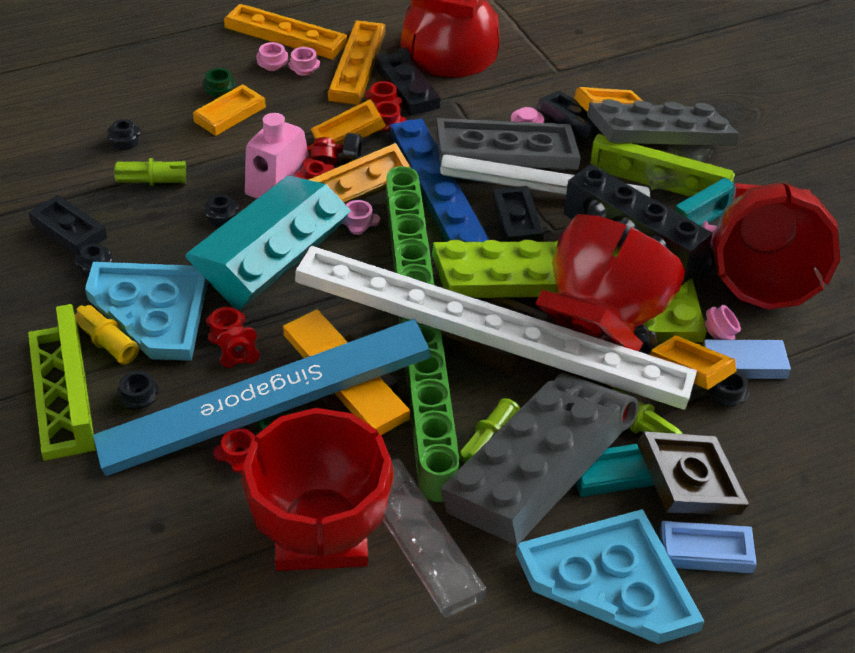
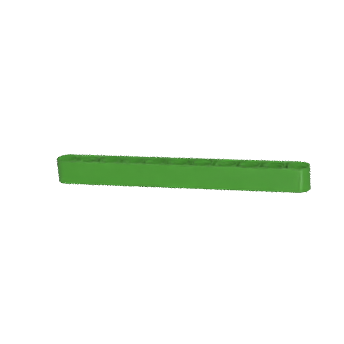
M395 167L389 170L386 176V208L394 273L434 285L419 176L412 168ZM399 316L400 324L410 320ZM417 322L431 358L405 367L418 486L420 493L426 499L433 502H443L441 487L459 470V452L441 330Z

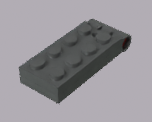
M566 373L559 374L554 381L549 380L441 487L447 514L518 546L624 430L631 427L638 413L637 399Z

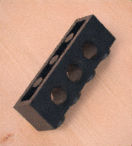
M592 164L568 180L564 207L565 216L573 219L577 214L595 215L627 225L617 245L619 248L622 247L631 227L655 239L680 259L685 269L681 285H684L705 267L713 232Z

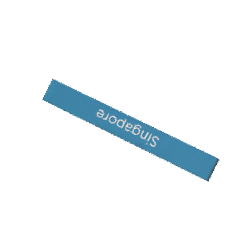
M412 319L94 434L93 437L101 469L105 476L112 475L224 434L230 430L243 427L431 358L428 345L416 320Z

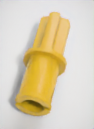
M81 305L76 309L75 318L77 325L91 336V341L96 347L105 348L123 365L130 363L136 358L139 352L138 344L120 331L119 324L115 320L106 319L91 305Z

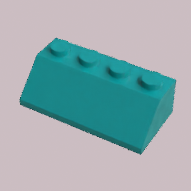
M287 175L185 255V258L233 308L241 311L302 260L311 246L317 247L333 234L351 210L326 184Z

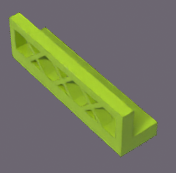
M597 134L593 142L590 164L610 175L689 197L725 177L732 182L734 180L735 173H733V170L633 143L610 142L605 136Z
M72 304L56 307L58 327L28 332L41 453L44 461L96 451L81 343ZM61 342V346L53 354L45 352L39 347V344ZM54 367L65 372V375L56 384L44 379ZM57 397L69 402V405L60 414L47 408ZM62 427L74 433L75 440L51 444L50 439Z

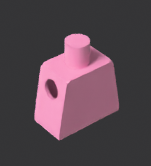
M280 113L266 114L263 117V129L246 146L245 194L256 199L287 175L295 177V173L303 167V160L309 157L304 131L300 127L286 123L284 116Z

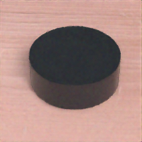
M347 132L342 153L343 165L361 158L363 140L360 134Z

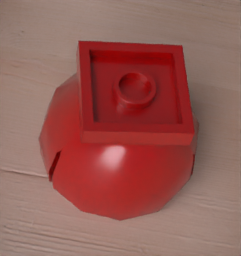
M411 0V5L406 9L400 41L401 48L406 47L408 49L411 60L420 71L432 76L462 78L483 72L497 59L500 46L498 14L487 0Z
M774 183L763 186L734 184L732 201L726 206L714 231L712 240L715 269L722 281L739 300L768 310L799 306L825 289L824 283L829 285L841 257L837 221L822 202L810 190L799 189L786 183ZM816 268L818 269V271H819L820 274L822 275L823 281H822V279L820 278L819 274L817 273Z
M577 214L560 235L552 259L557 293L542 290L535 304L561 327L639 352L643 342L634 334L635 328L666 310L680 290L685 269L680 259L660 242L632 227L617 257H615L613 253L627 225L601 216Z
M313 408L281 416L255 436V440L251 441L243 465L241 483L257 529L275 542L276 571L368 566L367 537L382 524L394 479V470L382 435H379L378 430L352 413Z

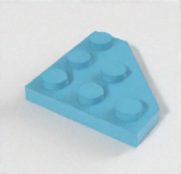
M93 262L85 287L87 300L108 319L115 320L119 324L120 330L132 341H135L150 359L192 361L208 280L194 266Z
M643 509L520 542L516 548V556L532 591L656 644L702 630L704 619Z

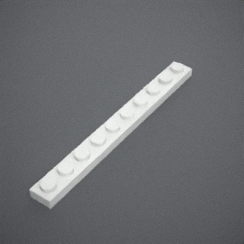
M314 246L309 248L296 269L295 282L406 319H415L416 322L685 410L690 398L697 370Z

